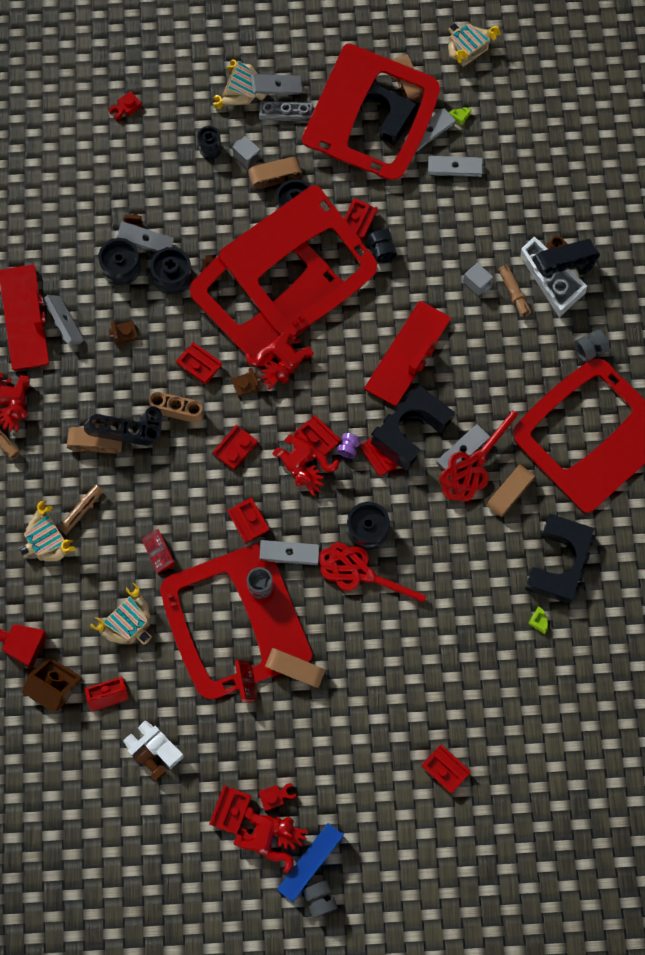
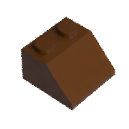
M49 657L28 675L22 693L53 713H56L67 702L82 677Z

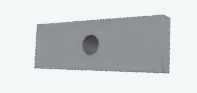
M251 75L253 93L291 95L303 93L300 76Z
M260 101L259 120L309 122L313 113V103Z
M445 109L431 117L417 151L455 124L456 120Z
M429 156L428 175L482 177V158Z
M123 221L120 223L117 238L128 239L135 246L156 253L163 248L172 247L174 240L172 237Z
M47 295L44 298L47 310L52 314L55 325L63 335V340L67 344H81L84 339L61 296Z
M476 424L436 461V464L443 470L446 469L452 454L461 452L460 450L464 449L471 456L490 439V436Z
M261 540L259 561L318 565L319 545L267 540Z

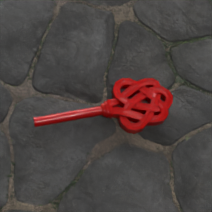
M511 411L481 450L476 451L471 456L466 452H456L450 456L448 467L439 476L442 494L446 499L459 500L460 502L469 501L477 490L483 489L488 484V473L482 468L487 458L486 455L518 416L515 411Z
M336 542L330 548L324 549L319 553L318 562L321 566L320 572L322 577L328 581L335 582L338 588L344 592L353 591L360 582H374L422 603L425 602L426 595L376 575L367 566L369 562L368 552L362 547H348L344 543Z

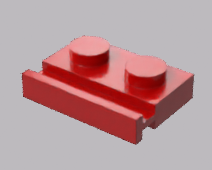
M354 198L344 219L357 236L364 240L376 216L378 207L370 206L371 204Z
M194 342L176 361L178 366L205 385L216 374L217 370L222 367L221 361Z
M315 414L300 427L316 448L325 456L336 445L341 443V439Z
M235 425L212 453L213 456H216L221 462L235 471L258 444V440L239 428L238 425Z
M370 438L365 443L360 444L359 449L380 478L399 465L371 444L372 438Z
M252 497L227 510L245 545L270 532Z
M442 744L421 765L450 794L471 773Z
M224 785L209 825L238 835L252 795Z

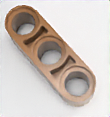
M408 55L391 59L414 69ZM395 78L405 99H410L412 102L422 99L424 94L422 88Z
M289 157L256 165L248 170L254 189L279 185L288 180L300 179L303 176L297 157Z
M154 392L149 397L150 407H158L162 412V416L192 423L200 422L203 419L202 405L196 400L162 392ZM156 401H162L161 405H154ZM174 405H180V406H181V407H180L179 409H177V410L172 409V407H173ZM193 409L199 410L197 414L190 413Z
M71 427L68 431L66 448L73 451L120 453L122 442L93 437L86 434L84 428Z
M521 464L518 465L491 497L486 506L500 517H503L531 484L535 475Z
M272 648L265 665L269 669L316 688H319L326 671L321 667Z

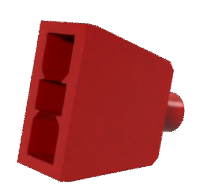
M17 624L12 625L10 632L0 629V642L4 643L2 647L3 652L32 669L46 640L47 633L42 629Z

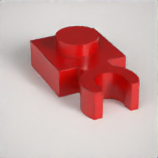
M130 91L117 100L118 105H113L109 108V113L118 112L114 115L117 121L122 118L124 113L129 116L141 108L142 103Z
M292 783L286 784L282 790H279L278 785L258 791L265 812L283 806V799L285 798L293 800L297 797L296 793L292 795L287 794V789L293 787Z

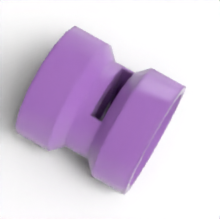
M344 433L341 439L342 444L339 445L337 453L343 457L353 459L357 453L355 449L359 446L361 439L356 435Z

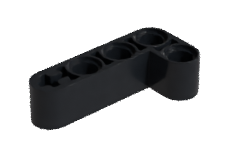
M586 239L541 251L533 257L532 261L542 276L575 268L579 275H584L593 268L600 257V253L591 239Z
M151 406L142 413L140 422L94 414L84 423V431L93 437L150 446L160 438L162 412L158 407ZM148 414L153 416L154 420H151ZM110 425L115 427L116 432L111 430ZM129 429L133 430L134 435L129 432ZM147 432L152 435V438L147 435Z

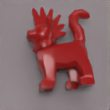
M292 326L281 333L278 339L269 346L264 347L258 353L256 359L249 353L246 355V361L251 366L262 364L269 354L279 361L277 364L270 360V365L265 364L267 369L260 371V373L265 374L260 377V380L267 379L263 386L270 383L268 390L278 381L287 383L290 380L289 375L294 373L293 370L300 365L301 361L304 358L312 357L314 354L309 346L297 352L293 349L291 345H297L300 340L295 337L297 332Z
M0 372V379H2L3 373ZM20 375L15 387H10L12 383L11 378L3 381L0 380V407H8L0 409V418H2L0 425L4 423L3 430L9 426V431L12 432L15 426V431L18 432L19 421L28 415V412L25 410V389L30 386V378Z
M298 428L294 435L289 434L285 438V442L292 444L295 449L289 453L285 449L277 447L272 454L283 460L284 465L291 472V476L295 477V485L297 487L305 485L311 494L315 496L314 489L318 492L321 491L317 485L324 486L318 479H324V476L317 475L321 470H315L316 465L309 468L305 465L313 458H316L320 462L322 469L326 472H335L339 467V461L335 460L332 465H329L327 457L316 448L301 428Z
M248 807L245 817L252 824L256 825L253 834H249L246 829L241 828L240 834L236 836L234 845L244 850L254 851L274 862L284 861L286 865L283 872L288 873L293 869V858L285 852H275L271 849L274 835L275 837L278 836L279 847L284 844V848L287 849L289 844L295 850L294 843L302 847L303 844L298 839L307 840L301 834H307L308 831L295 828L293 826L294 820L290 817L281 820L279 817L273 818L267 815L255 814L254 809Z

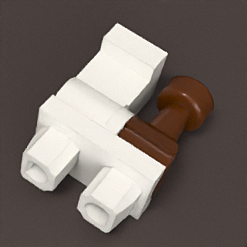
M144 721L138 727L144 735L140 740H137L130 734L123 741L129 749L127 751L139 764H144L152 772L151 778L157 782L167 773V769L164 766L158 767L152 758L157 754L172 769L184 758V755L156 726L153 727L150 723Z

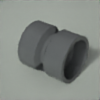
M599 329L588 334V337L584 336L574 341L575 350L583 362H587L595 358L596 355L609 351L610 348L606 336Z
M257 567L249 572L247 576L249 593L257 599H264L272 593L273 579L267 569Z
M328 880L302 890L306 901L311 903L309 910L312 918L320 917L338 909L334 897L330 896L332 891Z

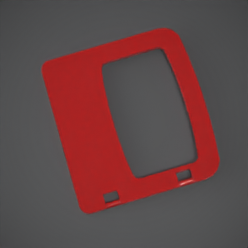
M345 44L302 135V144L337 160L374 173L384 179L397 180L404 175L422 141L440 92L439 82L431 75L354 44ZM380 73L388 74L424 90L411 130L397 157L390 164L353 150L347 145L363 101ZM320 143L329 145V150L320 147ZM374 163L381 166L380 171L371 168V164Z
M317 185L308 187L226 245L219 253L223 264L273 329L279 334L283 333L290 326L296 332H299L314 323L359 290L375 275L377 270V261ZM323 201L330 208L326 212L320 205V203H322ZM328 229L334 230L357 259L360 268L315 304L291 318H285L261 288L258 279L277 262L308 240ZM358 245L364 252L361 256L354 249Z
M306 242L293 251L307 265V269L283 294L273 301L285 318H291L307 309L344 282ZM218 256L192 281L190 295L194 302L245 355L249 353L256 359L258 353L278 339L281 334L273 329L261 312L244 324H237L208 294L207 289L227 269ZM326 272L334 278L331 282L323 276ZM312 324L297 332L295 337H299ZM269 354L264 362L257 367H264L265 364H268L275 357Z
M599 358L591 359L550 390L524 415L514 427L513 439L581 512L588 514L645 464V399L608 362ZM612 374L619 382L614 384L608 376ZM598 376L631 408L632 412L603 443L578 463L565 470L532 438L531 432L560 402L581 385Z
M260 542L170 575L161 584L160 593L175 642L198 693L205 699H218L240 690L237 673L218 681L210 679L188 631L178 592L182 588L221 573H227L235 585L259 646L262 661L260 664L252 667L255 684L281 674L265 667L272 648L306 662H310L312 659V651L276 562L259 561ZM257 567L267 569L273 579L272 593L264 599L254 598L248 590L247 576L252 569ZM234 680L236 686L225 690L223 684Z

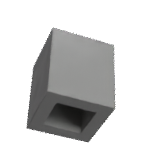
M246 136L234 143L232 147L233 156L247 169L261 159L260 149Z
M476 263L464 274L463 283L479 296L483 292L486 293L490 290L493 276L479 263Z

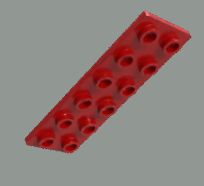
M34 264L1 269L0 286L12 370L17 371L49 365V357L44 329L46 316L41 306H44L42 295L39 294L36 267Z
M419 301L365 385L364 390L396 407L417 373L421 372L425 367L427 357L432 356L435 350L434 346L449 324L451 317Z

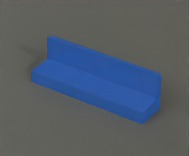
M327 823L277 890L294 903L302 890L308 885L342 840L344 833H340Z

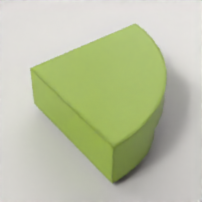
M463 107V109H453L449 114L456 120V123L462 126L470 116L472 109Z
M538 606L528 625L545 634L548 629V620L543 609Z

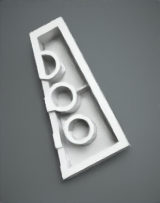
M534 236L521 248L520 257L560 318L586 293L587 285L570 269L542 276L532 259L537 253L548 249Z

